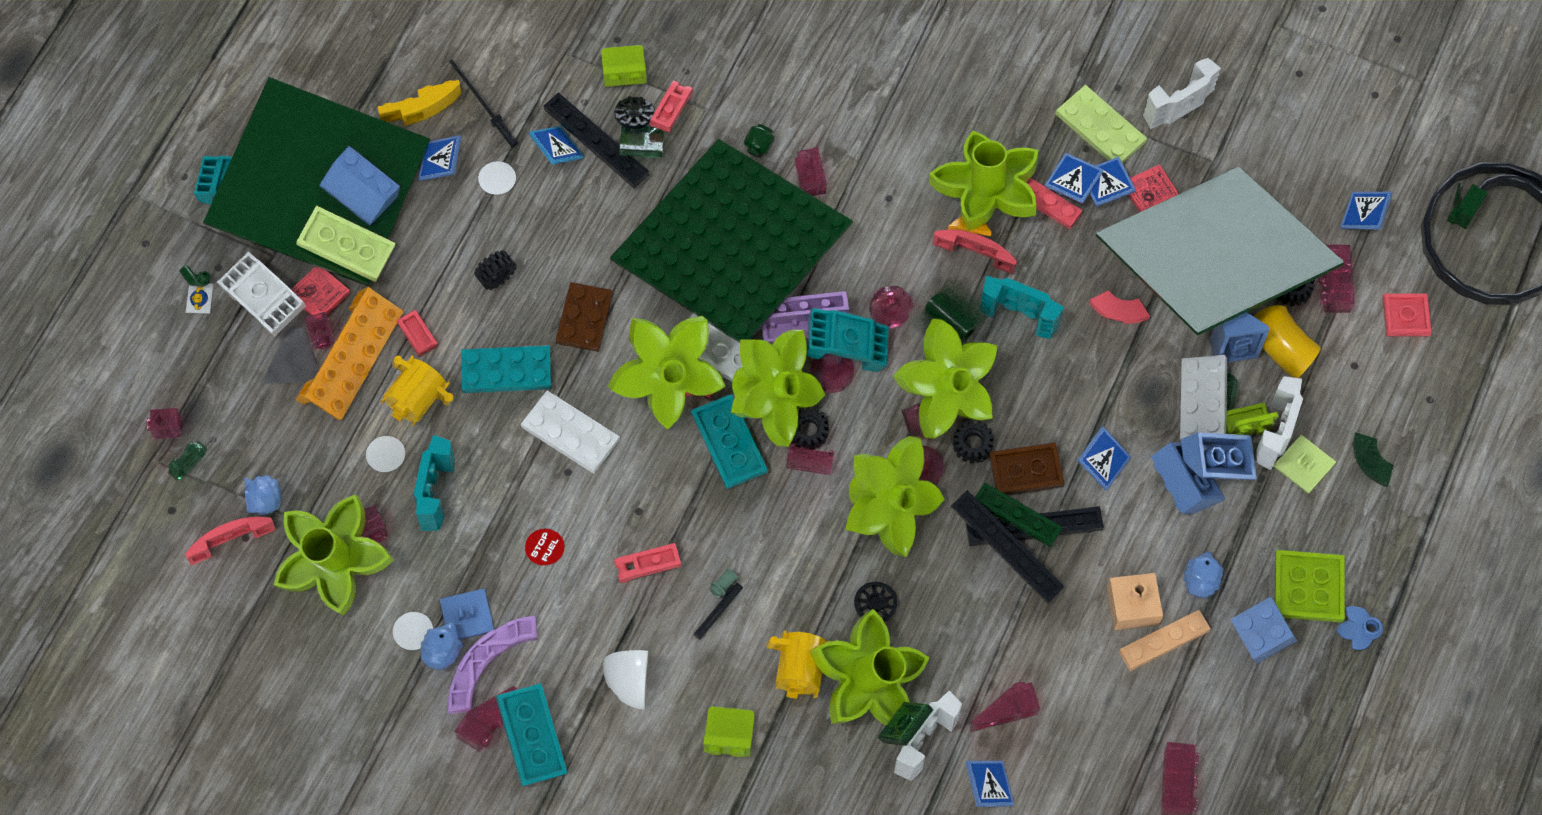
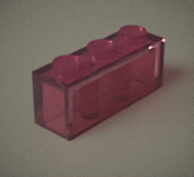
M1325 244L1344 261V265L1318 277L1319 285H1322L1323 290L1320 293V304L1324 305V313H1351L1355 301L1350 245Z
M1167 742L1164 748L1161 815H1192L1197 810V798H1193L1194 789L1198 787V775H1194V769L1198 767L1199 753L1195 752L1194 744Z

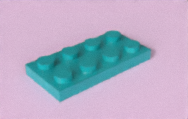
M550 345L461 349L462 393L551 389Z
M732 394L691 410L692 418L726 489L768 473V469L744 419L731 413L734 400Z
M539 683L495 696L521 787L567 774L542 684Z

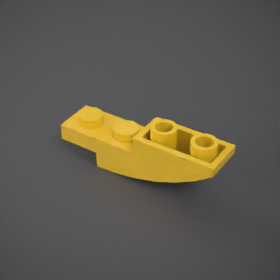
M450 80L439 85H428L417 90L419 97H410L403 101L389 102L378 106L380 120L388 123L403 120L404 127L426 120L447 108L462 94L459 80Z

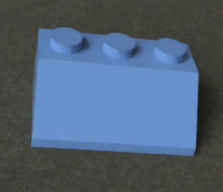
M350 146L335 160L320 183L321 188L369 226L398 197L400 188L398 184Z
M1246 312L1215 327L1209 340L1213 356L1226 355L1227 362L1258 358L1268 335L1269 326Z
M1197 432L1181 439L1183 460L1200 478L1257 479L1250 435Z
M1170 442L1151 456L1156 471L1161 474L1166 489L1172 494L1175 505L1182 514H1194L1225 500L1214 478H1200L1184 462L1181 442Z

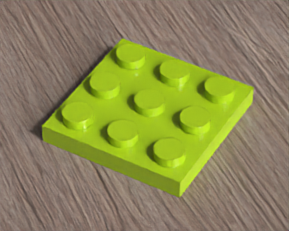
M1286 550L1275 551L1274 602L1284 618L1343 623L1345 620V555Z

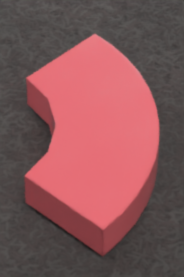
M1109 290L1089 301L1092 308L1103 317L1121 321L1125 324L1143 322L1150 317L1139 298L1131 301L1121 300L1115 297Z

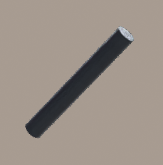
M736 582L695 631L693 635L697 639L701 640L740 593L743 587Z

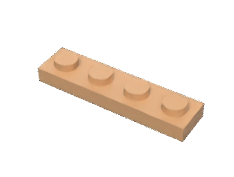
M1197 610L1121 648L1119 653L1129 671H1132L1210 632L1211 628L1200 610Z

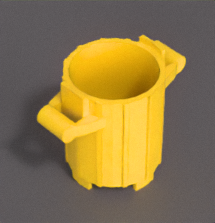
M413 355L407 362L401 356H396L392 366L401 371V374L381 400V404L385 401L393 411L392 417L399 422L404 418L413 422L411 426H414L436 399L441 400L444 405L451 404L453 395L446 391L450 383H446L440 373L425 362L413 359Z
M786 630L781 633L780 638L772 636L766 643L767 648L781 652L775 689L780 688L787 691L786 697L797 699L798 694H814L813 698H817L818 692H820L823 673L815 664L810 650L827 641L811 633H786Z

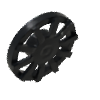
M629 96L622 101L620 100L614 110L616 121L630 129L643 128L649 125L654 114L652 103L643 99V97ZM643 113H651V114H650V116L648 117V116H646V115L643 114Z
M869 582L858 589L854 599V607L860 618L864 615L861 611L874 609L877 613L881 612L885 616L882 618L885 622L896 611L897 597L893 589L887 584ZM872 587V593L869 594L865 589ZM876 587L883 588L880 593L876 592ZM887 590L891 596L884 598L883 594ZM863 593L867 599L859 598L860 594ZM893 599V605L885 604L886 601ZM858 602L866 603V605L859 608ZM883 608H888L892 610L889 614H887Z

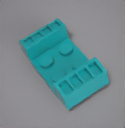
M223 155L218 157L203 156L193 193L199 202L205 204L212 203L232 157Z
M986 276L981 297L982 302L980 303V305L984 304V308H988L985 315L993 318L998 305H1004L1008 310H1016L1028 318L1038 319L1035 335L1046 339L1052 338L1060 327L1064 310L1062 305L1051 300L1047 293L1012 279L1005 278L1001 280Z
M812 308L808 315L806 356L820 359L828 353L862 361V370L878 372L887 367L889 326L877 323L874 319L849 313Z
M433 435L428 449L422 453L413 494L416 502V516L421 531L440 530L444 520V512L440 499H434V492H431L432 486L437 484L438 471L436 470L454 473L455 468L451 441Z

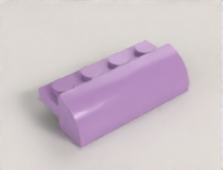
M846 291L788 297L761 327L763 340L772 345L776 338L784 332L804 330L807 342L808 315L811 309L836 310L849 313Z

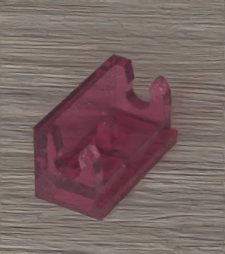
M818 147L798 151V157L794 158L801 189L812 196L826 194L827 183Z
M790 443L786 468L831 475L834 450L823 452L794 447V444Z

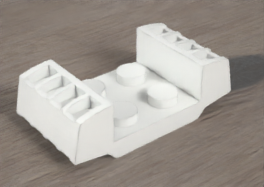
M1206 58L1195 63L1190 82L1185 89L1175 91L1170 97L1160 85L1153 89L1148 95L1143 114L1150 129L1161 124H1171L1201 106L1205 98L1215 90L1214 87L1221 68L1212 60Z
M247 252L243 258L217 281L232 299L237 300L274 337L306 307L305 303L250 252Z
M1284 376L1270 404L1271 408L1283 411L1279 422L1280 426L1276 433L1264 430L1255 453V462L1269 470L1272 469L1277 457L1284 454L1291 439L1303 401L1300 394L1302 379Z
M950 691L938 702H931L923 712L925 716L921 715L919 717L922 720L919 721L918 719V722H915L917 724L913 725H917V727H912L909 730L910 732L903 738L902 743L904 744H902L901 752L896 759L895 774L912 781L923 770L925 755L919 752L924 743L922 741L925 735L930 736L937 727L936 722L951 732L956 726L962 703Z

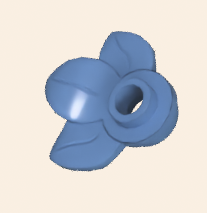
M1356 606L1346 607V614L1349 620L1340 624L1336 629L1342 638L1352 640V648L1354 650L1366 649L1370 646L1372 640L1379 638L1383 632L1382 623L1377 618L1370 617L1365 609ZM1368 626L1373 627V628H1374V632L1368 631V630H1367V627H1368Z

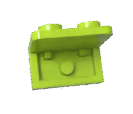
M641 45L610 47L601 50L604 87L647 83L644 50Z
M1265 402L1227 411L1226 434L1250 435L1257 433V435H1263L1264 430L1270 432L1279 417L1278 413L1268 414Z
M710 707L707 715L703 751L711 755L728 754L734 757H750L754 712L744 709Z

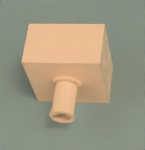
M1155 573L1109 579L1107 592L1114 630L1160 625L1163 612Z

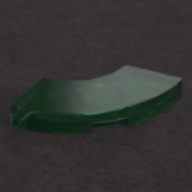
M1355 432L1353 437V453L1356 462L1371 480L1388 487L1394 465L1387 462L1380 455L1376 438Z

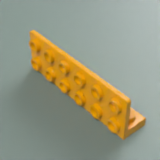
M369 287L358 291L349 307L352 314L314 379L306 381L296 398V401L302 405L309 402L313 403L337 420L343 419L395 328L397 320L403 314V310Z

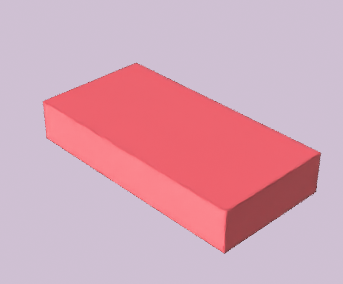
M416 310L397 320V324L418 357L438 347L436 340Z

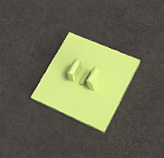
M1300 435L1273 466L1309 494L1336 464V461L1303 435Z

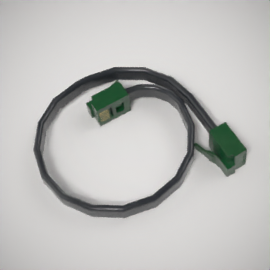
M1479 162L1454 172L1433 194L1420 226L1423 253L1436 276L1457 294L1486 305H1516L1541 295L1542 283L1517 294L1488 293L1464 284L1443 266L1432 247L1429 222L1439 198L1456 182L1477 174L1500 175L1486 179L1479 187L1472 184L1460 205L1456 207L1460 196L1459 188L1461 183L1459 182L1453 201V210L1447 219L1449 223L1457 224L1467 229L1488 194L1486 190L1497 186H1513L1522 189L1542 204V175L1509 162Z

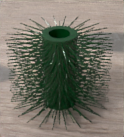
M952 286L943 289V292L938 291L937 294L935 290V295L929 301H926L928 303L925 305V310L920 313V318H922L920 323L923 321V325L925 324L927 327L932 319H941L954 328L959 335L962 345L964 342L966 344V340L977 330V325L980 324L978 321L984 313L981 314L978 311L977 313L975 311L971 313L972 309L975 310V306L972 308V304L966 303V298L961 295L959 296L958 293L955 295L954 292L956 290L955 288L952 290Z

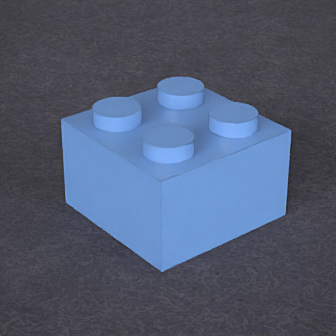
M1271 597L1230 619L1256 663L1297 641Z

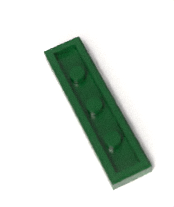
M985 482L975 496L991 514L1050 548L1063 529L1062 526Z

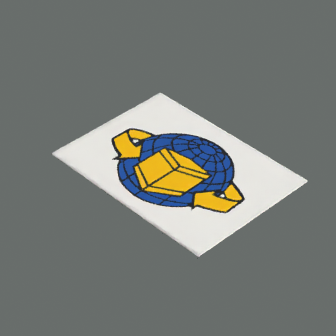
M208 284L204 287L189 285L186 313L210 314L213 284Z

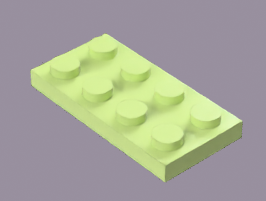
M1084 85L1056 110V115L1107 160L1119 157L1123 164L1147 141V138L1087 85Z
M316 206L296 245L376 282L396 243Z

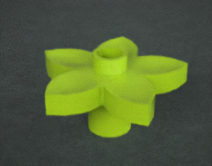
M972 131L964 144L963 162H950L937 167L929 173V184L945 196L961 198L960 215L967 231L978 228L988 222L993 216L995 208L1016 217L1036 216L1035 194L1026 182L1036 171L1039 150L1031 148L1006 150L1001 143L990 140L985 135L976 131Z
M703 316L686 319L676 325L667 336L653 322L632 318L629 338L632 349L638 355V359L631 360L622 365L613 374L608 387L623 397L641 398L647 396L648 406L654 418L668 430L683 412L686 392L697 396H705L726 387L719 372L710 363L699 358L708 343L709 328L707 319Z
M932 319L924 337V354L926 359L908 362L900 367L892 376L897 384L906 392L923 396L919 407L920 427L925 438L933 439L944 434L952 426L957 414L963 418L975 420L993 418L990 396L978 381L992 368L996 358L997 345L984 342H969L962 345L959 335L954 328L941 319Z
M804 330L784 332L776 338L772 345L764 340H740V358L743 367H740L733 376L732 389L735 398L731 413L741 418H762L764 430L776 446L789 447L798 426L797 407H812L825 396L819 381L809 373H802L807 354Z
M908 436L900 440L891 449L887 459L869 454L854 455L855 476L849 486V497L854 505L849 513L845 530L863 535L879 533L881 542L886 549L894 555L907 557L915 538L916 524L914 516L930 514L945 500L940 490L933 483L919 480L924 464V450L921 438Z
M356 494L342 499L335 504L329 511L324 523L308 512L297 510L284 512L286 535L290 542L299 548V551L290 555L281 564L276 574L274 586L290 592H301L317 585L318 593L324 603L342 616H345L352 606L356 595L354 575L375 574L385 569L394 561L390 553L376 541L360 537L365 526V510L361 499Z
M874 609L866 612L856 622L851 632L850 643L838 640L830 641L810 650L814 662L821 672L840 683L833 691L830 699L829 713L831 724L847 723L861 717L869 709L879 722L895 729L909 727V724L904 726V722H910L907 721L910 720L908 718L910 716L907 715H911V710H909L910 702L901 685L918 677L925 669L929 657L911 647H890L888 628Z

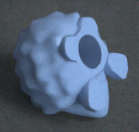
M269 475L257 476L252 481L249 478H244L248 513H258L260 516L272 514L273 511L279 509L282 494L277 479H272Z
M1207 551L1195 559H1190L1188 564H1186L1183 581L1186 583L1185 587L1188 590V594L1194 595L1197 598H1208L1210 595H1214L1215 591L1219 590L1222 582L1224 569L1214 559L1211 552Z
M453 622L434 629H428L427 634L424 635L420 648L421 659L431 669L443 670L447 668L449 664L454 663L455 658L459 655V650L463 647L462 642L458 639L457 630Z

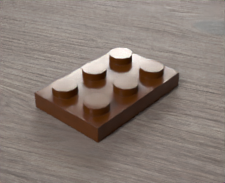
M570 282L555 340L556 344L599 352L613 297V290Z
M1056 442L989 452L995 487L1006 495L1064 487Z

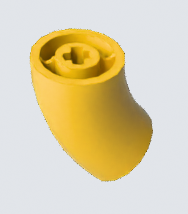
M1282 305L1266 307L1253 316L1269 326V332L1262 348L1285 373L1292 378H1299L1317 357L1321 347L1298 326L1286 307Z

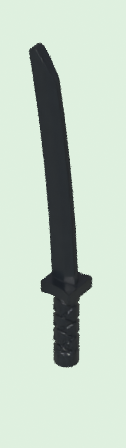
M452 59L449 60L450 64L492 118L490 120L491 125L499 130L511 148L515 147L518 142L503 123L502 116L500 114L495 116Z

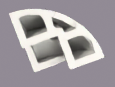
M620 651L606 656L603 660V672L608 687L611 688L623 703L645 710L648 651Z

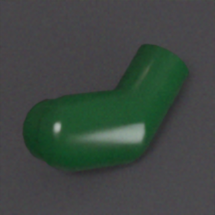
M188 265L183 266L179 271L190 286L204 287L210 282V274L207 271L194 274Z

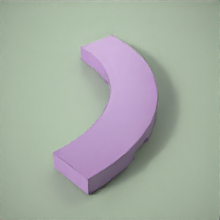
M536 616L509 621L505 625L488 632L469 649L458 665L450 686L448 714L472 712V699L476 684L489 663L499 654L515 645L537 640Z

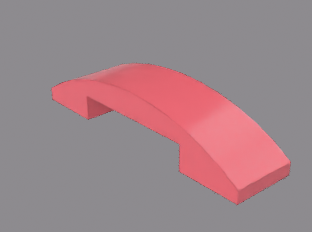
M939 230L934 233L932 245L953 252L955 245L995 259L994 268L1010 274L1015 272L1017 263L1015 258L1002 246L986 237L961 230Z
M248 517L234 520L218 526L203 535L185 554L190 565H194L212 557L210 548L251 531L256 539L275 531L276 528L272 518Z

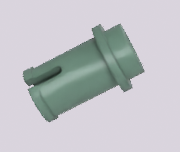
M726 569L716 582L711 583L709 590L718 598L725 596V591L738 577L731 569Z

